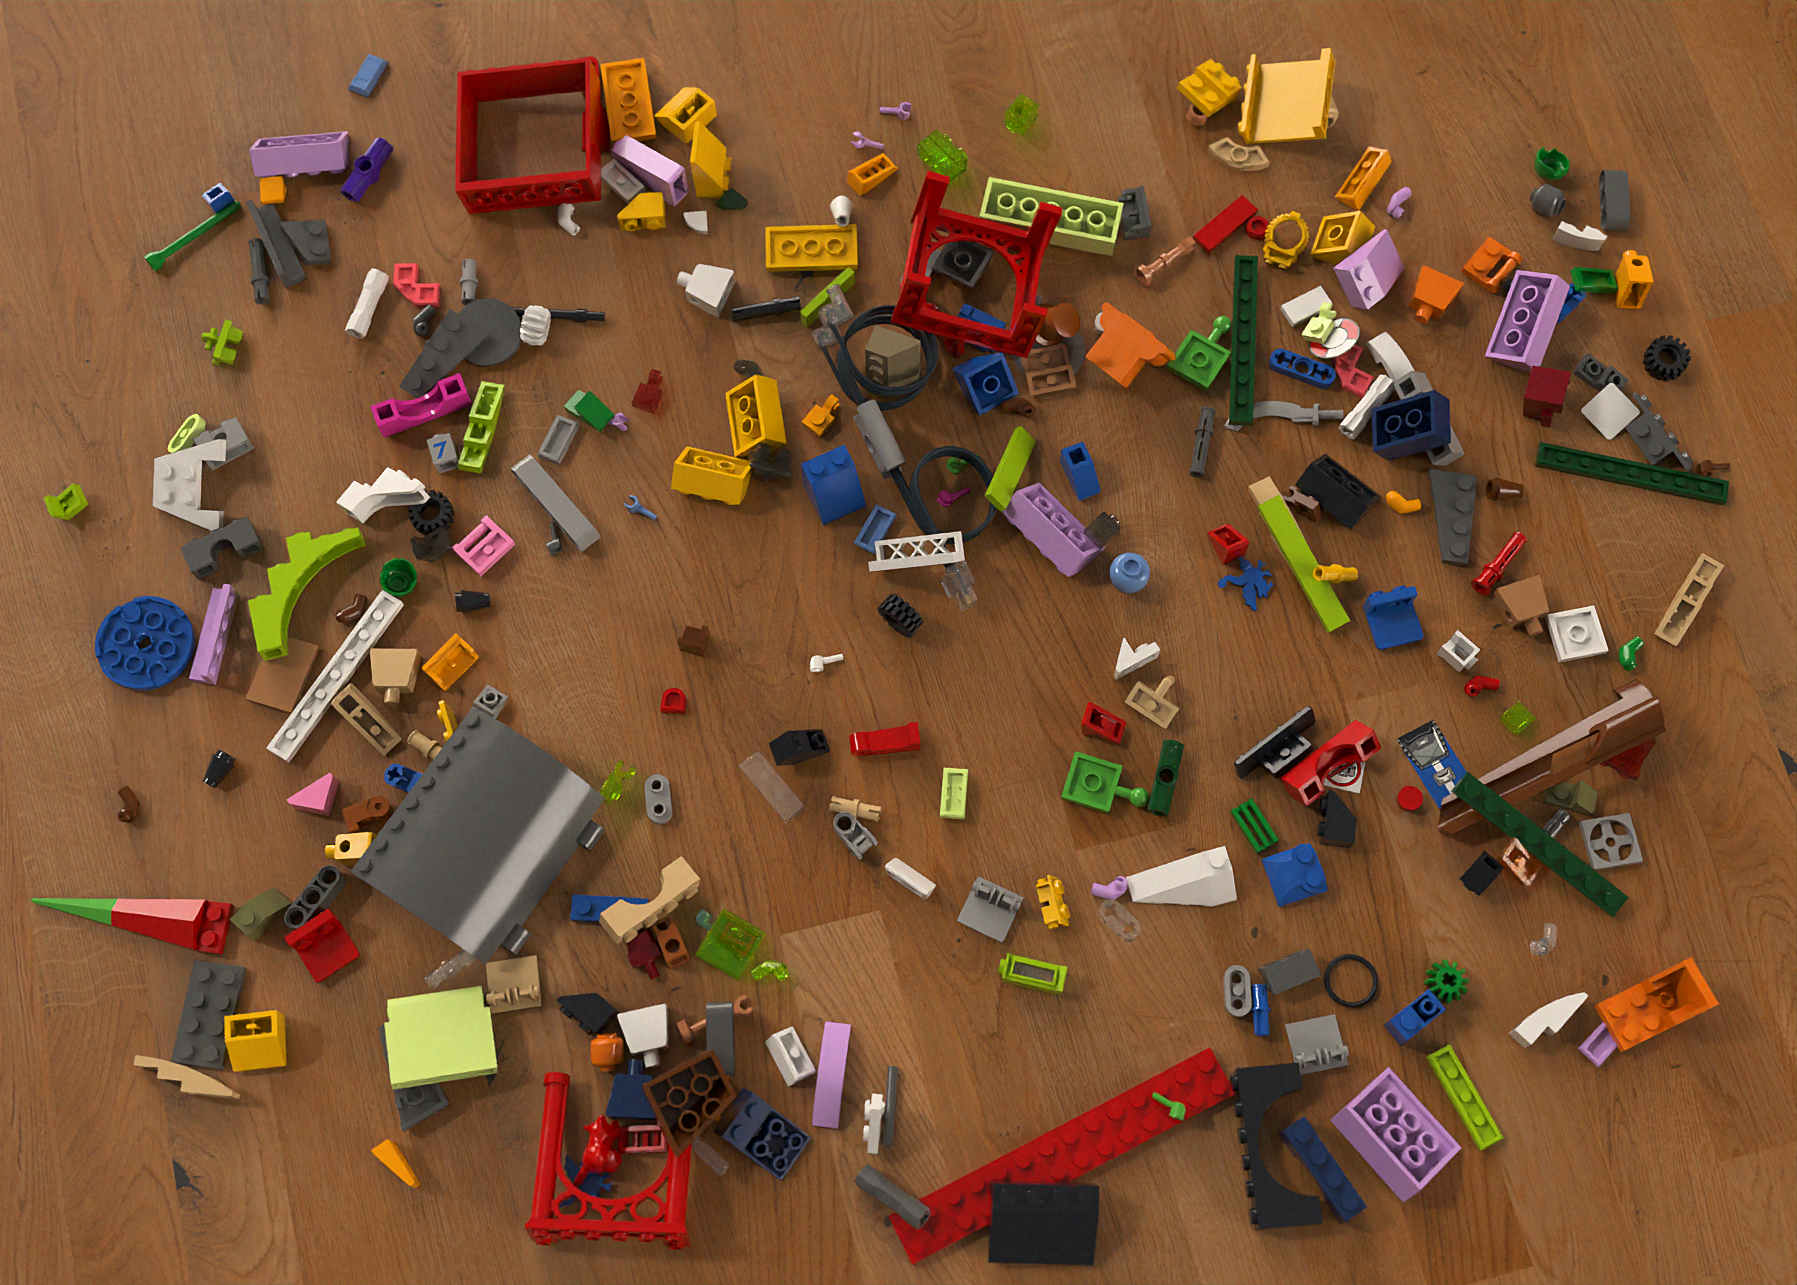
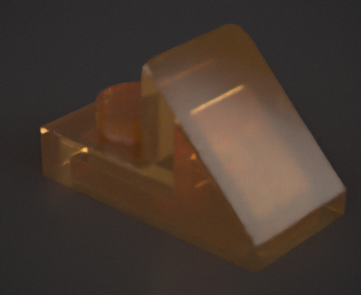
M1512 837L1497 858V861L1504 866V869L1508 870L1521 885L1529 887L1542 869L1541 865L1514 837Z

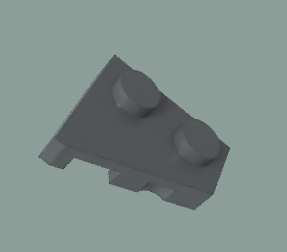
M325 220L280 222L281 231L287 234L291 244L301 253V257L307 265L331 264Z

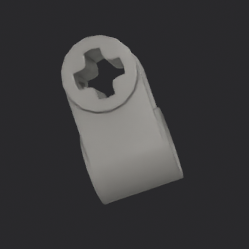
M841 812L834 818L833 828L835 834L856 859L860 860L865 851L872 845L876 846L878 844L874 836L852 814ZM847 820L852 826L850 829L843 831L837 825L840 821Z

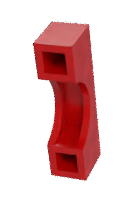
M1355 720L1281 777V780L1289 796L1307 807L1325 793L1324 780L1332 770L1350 762L1363 763L1382 747L1374 730Z

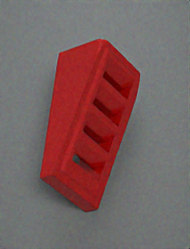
M658 1125L620 1127L618 1153H668L669 1144ZM629 1133H633L632 1147H628ZM640 1133H643L642 1147H639ZM650 1133H653V1146H650Z

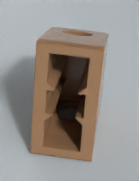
M1540 575L1495 590L1491 598L1511 628L1514 629L1525 625L1529 636H1535L1543 632L1539 620L1548 614L1549 607Z

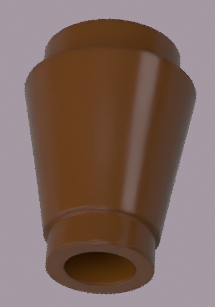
M1495 477L1493 480H1488L1485 493L1486 497L1492 499V501L1522 498L1524 486Z

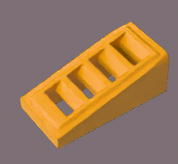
M882 153L850 170L847 183L859 196H862L897 171V167Z
M387 1139L371 1150L375 1157L407 1185L414 1188L420 1186V1181L394 1141Z

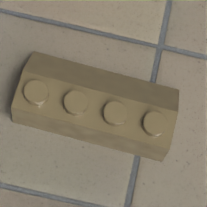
M875 325L865 348L866 378L886 387H903L920 380L921 340ZM870 392L872 395H874V396H876V397H882V396H883V395H878V394H875V393Z

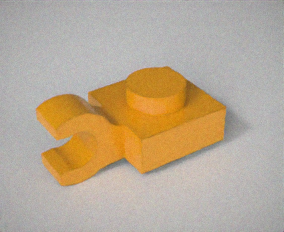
M831 394L822 408L816 404L802 420V425L821 438L835 422V417L832 414L840 406L838 403L839 399Z

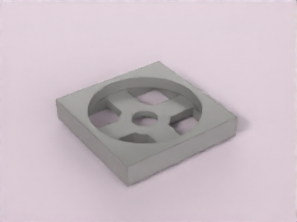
M1630 813L1579 822L1590 866L1593 870L1637 864L1643 861ZM1617 822L1623 825L1627 834L1617 836L1613 833L1610 823ZM1595 825H1600L1602 836L1600 839L1590 840L1592 829ZM1607 838H1612L1615 841L1613 847L1607 846ZM1630 845V855L1625 860H1621L1618 852L1619 847ZM1602 849L1607 852L1610 862L1601 859L1594 851Z

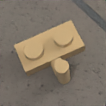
M1173 676L1164 678L1156 691L1138 681L1125 700V703L1166 729L1180 709V707L1164 697L1169 687L1175 683V678Z

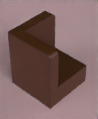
M703 625L702 629L686 626L683 637H679L677 641L680 651L703 657L710 637L708 626Z

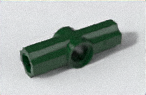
M1163 740L1147 812L1160 817H1168L1184 750V744L1179 741ZM1163 773L1168 774L1172 781L1169 783L1163 782L1159 775Z

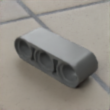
M1603 169L1599 177L1602 230L1627 231L1630 224L1628 173L1626 170Z
M332 865L322 867L286 911L284 920L287 926L296 930L324 912L344 888L346 883L344 874ZM332 874H336V880L331 884H327V878ZM316 894H320V900L316 904H311V898ZM303 914V921L300 924L295 925V918L298 915Z
M707 1002V1052L714 1049L726 1075L734 1076L733 1002Z

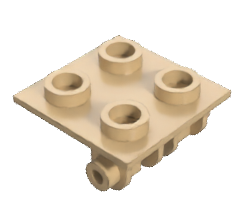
M537 955L486 964L489 991L487 1003L490 1004L491 1014L542 1006Z

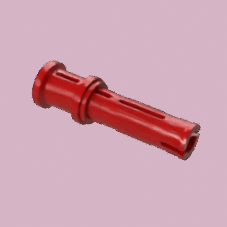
M1514 532L1494 560L1483 566V572L1471 582L1476 592L1484 596L1490 595L1493 585L1503 578L1504 569L1513 560L1522 546L1526 544L1527 538L1523 534Z

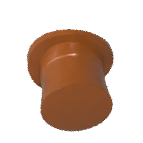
M1066 302L1057 306L1049 303L1038 305L1047 308V316L1035 340L1038 345L1043 347L1057 345L1063 338L1072 337L1077 334L1080 328V316L1072 304Z

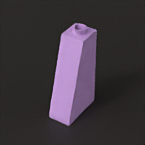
M627 135L613 145L611 150L613 159L653 192H663L664 200L673 207L689 193L685 168Z

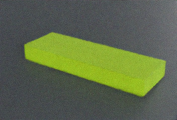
M851 268L845 269L800 311L802 324L806 327L810 326L836 301L834 297L842 296L855 284V272Z

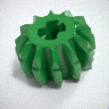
M1443 960L1441 965L1437 962L1432 964L1433 970L1428 969L1425 972L1430 979H1426L1424 985L1431 986L1429 990L1437 994L1436 998L1439 1001L1443 998L1445 1004H1450L1452 999L1458 1002L1461 1000L1460 994L1467 993L1468 990L1463 985L1468 984L1469 979L1462 978V975L1466 972L1465 969L1456 970L1458 967L1457 962H1453L1449 966L1447 960ZM1448 978L1451 983L1444 985L1442 981Z

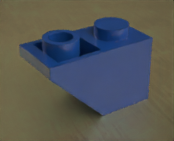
M1082 441L1062 449L1060 463L1078 501L1099 494L1101 490L1094 464L1084 442Z
M1428 989L1387 1021L1384 1026L1396 1041L1402 1045L1446 1009Z

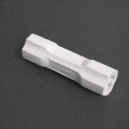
M371 269L368 272L362 293L345 329L348 335L358 339H363L366 336L379 298L384 292L389 279L386 273L377 269Z
M1380 374L1366 395L1340 424V432L1349 439L1355 440L1372 417V408L1381 406L1395 390L1394 381L1386 375Z

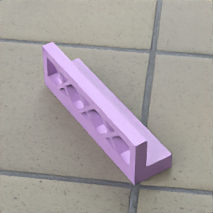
M223 584L222 589L213 588L189 677L192 682L216 685L239 597L237 591L229 584Z

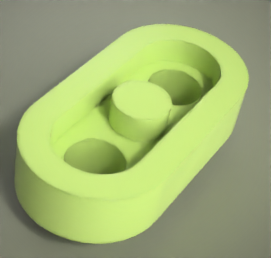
M198 414L188 417L170 441L168 451L175 453L191 448L195 443L193 439L206 430V421Z

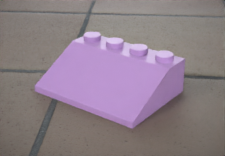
M1389 1067L1331 1119V1122L1402 1202H1405L1419 1192L1461 1149L1460 1145Z

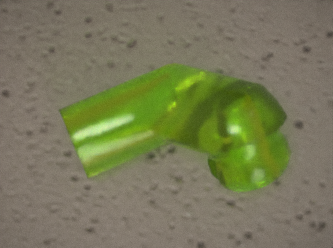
M766 960L750 970L755 981L768 974L776 975L778 980H784L789 976L787 965L784 962Z

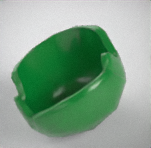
M1542 147L1537 152L1534 169L1539 177L1545 180H1558L1568 173L1570 161L1565 154L1557 151L1556 148L1545 151V147Z
M394 558L383 565L380 574V585L384 592L393 597H404L413 591L417 582V572L411 562L402 558Z

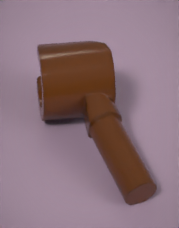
M1704 460L1701 464L1697 465V474L1708 477L1711 476L1712 470L1729 469L1730 464H1715L1710 460Z

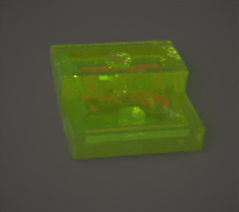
M723 908L695 956L739 981L766 933Z

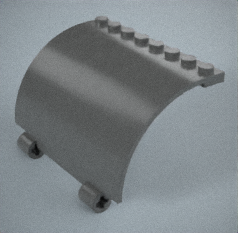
M472 707L350 872L403 906L486 965L500 945L517 955L532 935L521 927L578 846L581 845L583 848L591 851L605 832V829L590 819L605 798L543 749L498 720Z

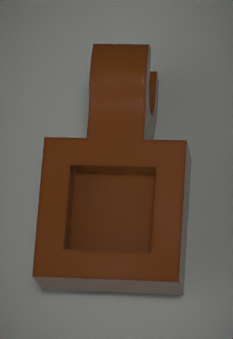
M1290 486L1289 492L1293 496L1286 497L1282 495L1287 506L1294 507L1298 514L1317 523L1322 517L1319 502L1312 496L1307 497L1299 493L1296 487Z

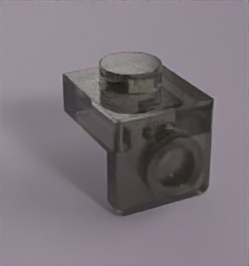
M1103 511L1084 529L1083 533L1101 549L1114 536L1117 537L1120 534V522L1114 515H1108Z
M443 527L437 528L423 538L416 536L410 538L413 547L412 551L418 560L434 562L453 550L447 529Z

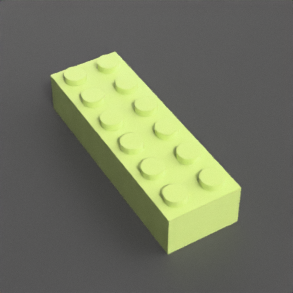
M989 177L979 218L1028 231L1039 203L1052 204L1063 209L1049 244L1113 256L1123 203Z

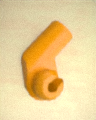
M1390 491L1386 495L1387 504L1399 514L1421 510L1419 499L1407 501L1396 491Z

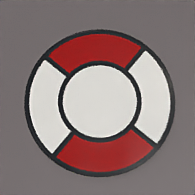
M1347 318L1333 319L1335 327L1326 342L1322 344L1309 341L1310 351L1320 358H1333L1344 354L1355 345L1359 338L1360 330L1357 323Z

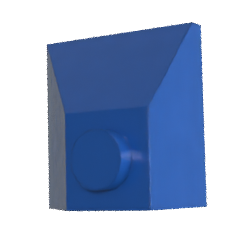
M1003 353L974 357L952 369L960 389L979 416L1000 405L1002 401L1009 400L1019 394Z

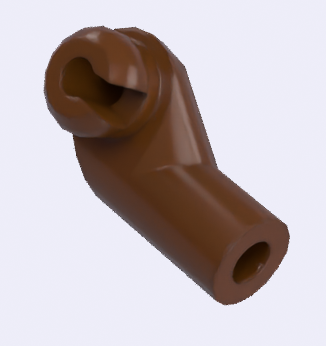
M1023 397L1001 402L1004 413L1016 411L1022 416L1030 418L1036 412L1035 406Z
M125 786L118 791L119 796L125 803L124 808L118 812V819L121 822L130 823L136 819L140 802L130 787Z

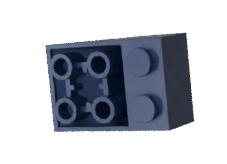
M745 1088L742 1089L713 1130V1132L780 1181H782L812 1138L753 1092Z

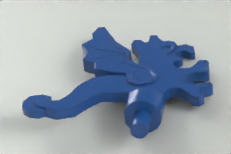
M1241 556L1238 558L1241 563L1239 567L1244 574L1240 577L1227 575L1220 579L1217 585L1220 588H1224L1227 585V581L1236 586L1245 585L1242 590L1245 605L1250 606L1253 611H1256V590L1254 586L1257 588L1258 597L1261 598L1263 595L1266 598L1267 592L1272 588L1273 583L1271 581L1270 584H1266L1267 580H1264L1263 576L1270 577L1272 574L1269 573L1270 570L1260 571L1261 567L1266 565L1261 560L1258 561V567L1254 568L1248 560H1244Z
M566 1155V1164L563 1168L567 1171V1178H571L574 1181L581 1168ZM607 1172L603 1176H599L596 1173H588L584 1182L577 1189L588 1193V1195L600 1198V1188L610 1192V1186L613 1184L602 1183L604 1179L610 1178ZM572 1197L563 1201L560 1207L573 1204L576 1198Z

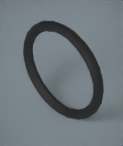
M1344 954L1336 957L1329 963L1324 973V984L1327 993L1335 1002L1345 1007L1355 1008L1363 1006L1372 1000L1378 988V978L1374 967L1365 958L1355 954ZM1342 960H1357L1363 963L1372 975L1373 984L1371 992L1361 1001L1346 1002L1341 1000L1330 987V972L1334 965Z

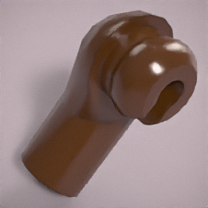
M355 594L352 606L336 612V620L339 623L348 624L360 619L367 597L362 594Z

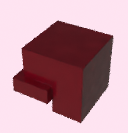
M1532 365L1524 395L1523 416L1541 419V426L1551 427L1554 413L1562 414L1563 402L1567 387L1570 384L1571 372Z

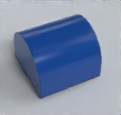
M218 183L202 194V197L215 214L235 201L230 192L221 183Z

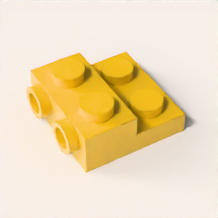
M1210 59L1196 67L1194 74L1180 81L1177 89L1201 112L1209 117L1235 101L1242 87L1236 77H1230L1224 71L1221 63H1215Z

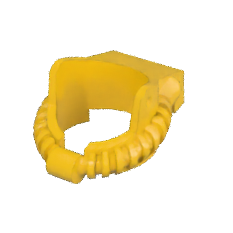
M1291 211L1290 214L1285 213V215L1277 216L1276 219L1274 218L1269 223L1270 225L1267 226L1265 231L1266 244L1263 248L1265 263L1270 265L1275 263L1279 268L1286 270L1290 268L1291 263L1297 261L1298 254L1300 255L1305 250L1304 248L1307 247L1309 242V228L1306 226V222L1300 218L1301 214ZM1291 220L1297 222V226L1301 231V241L1295 248L1281 249L1273 241L1274 230L1279 224Z

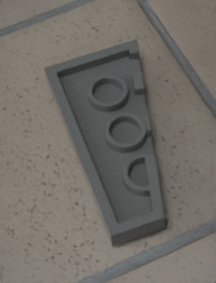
M1430 468L1428 470V477L1431 481V497L1434 501V516L1438 527L1437 536L1441 562L1466 567L1469 557L1477 476Z
M385 1025L378 1027L385 1060H387L389 1068ZM439 1083L394 1090L395 1103L399 1111L403 1132L450 1105Z

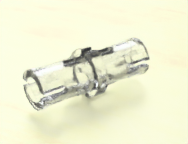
M463 950L450 960L445 959L442 961L443 965L424 976V979L429 987L434 990L449 978L458 976L459 971L475 962L476 959Z

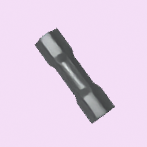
M869 1164L864 1166L857 1175L855 1183L859 1188L884 1203L915 1229L919 1230L929 1219L931 1212L927 1206L896 1187Z

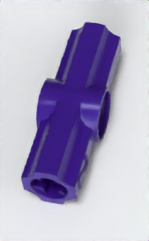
M381 137L376 138L365 155L356 159L354 163L355 169L341 188V194L354 203L359 202L370 184L378 181L380 177L379 171L393 152V146Z

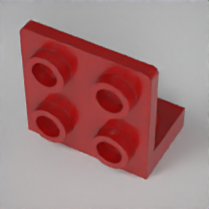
M330 909L325 910L284 937L288 945L297 951L316 983L322 982L360 957V952L337 915Z

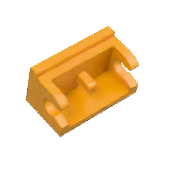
M455 633L422 667V670L446 692L479 656L469 644Z

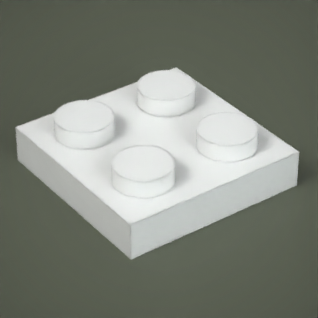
M1595 606L1548 614L1545 617L1559 663L1606 654L1609 651Z

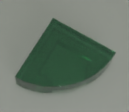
M732 187L716 201V206L722 210H740L748 205V200Z

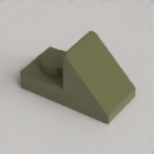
M1579 780L1576 784L1560 782L1546 789L1543 804L1593 816L1598 792L1582 780Z

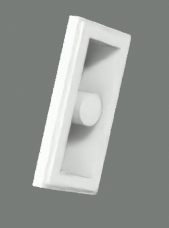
M898 858L892 859L885 866V873L924 900L928 899L936 887L933 882Z
M793 1026L773 1034L766 1040V1045L788 1086H792L817 1072Z

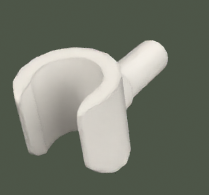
M838 654L830 657L813 656L810 662V671L822 672L823 664L843 660V655Z

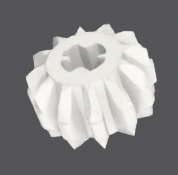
M530 305L525 310L520 329V337L523 342L534 346H541L546 341L551 322V314L548 309L537 305Z

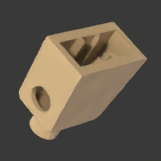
M370 648L373 687L377 692L385 693L384 704L397 706L399 705L400 693L413 692L422 656L417 649Z

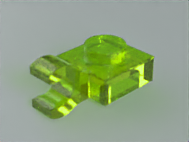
M622 760L616 763L613 774L609 775L599 792L605 798L603 801L611 804L613 799L617 800L623 790L622 781L630 779L635 773L633 766L627 772H622L621 768L624 765Z

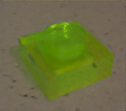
M1520 701L1499 718L1515 736L1519 735L1536 720Z

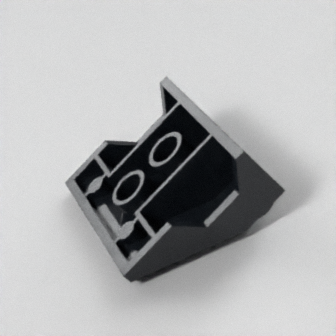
M990 1180L991 1216L988 1229V1263L1094 1265L1099 1218L1098 1185L1095 1183Z

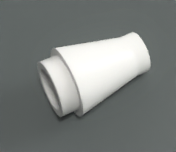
M838 196L831 202L830 208L836 224L844 227L849 223L853 204L847 197Z

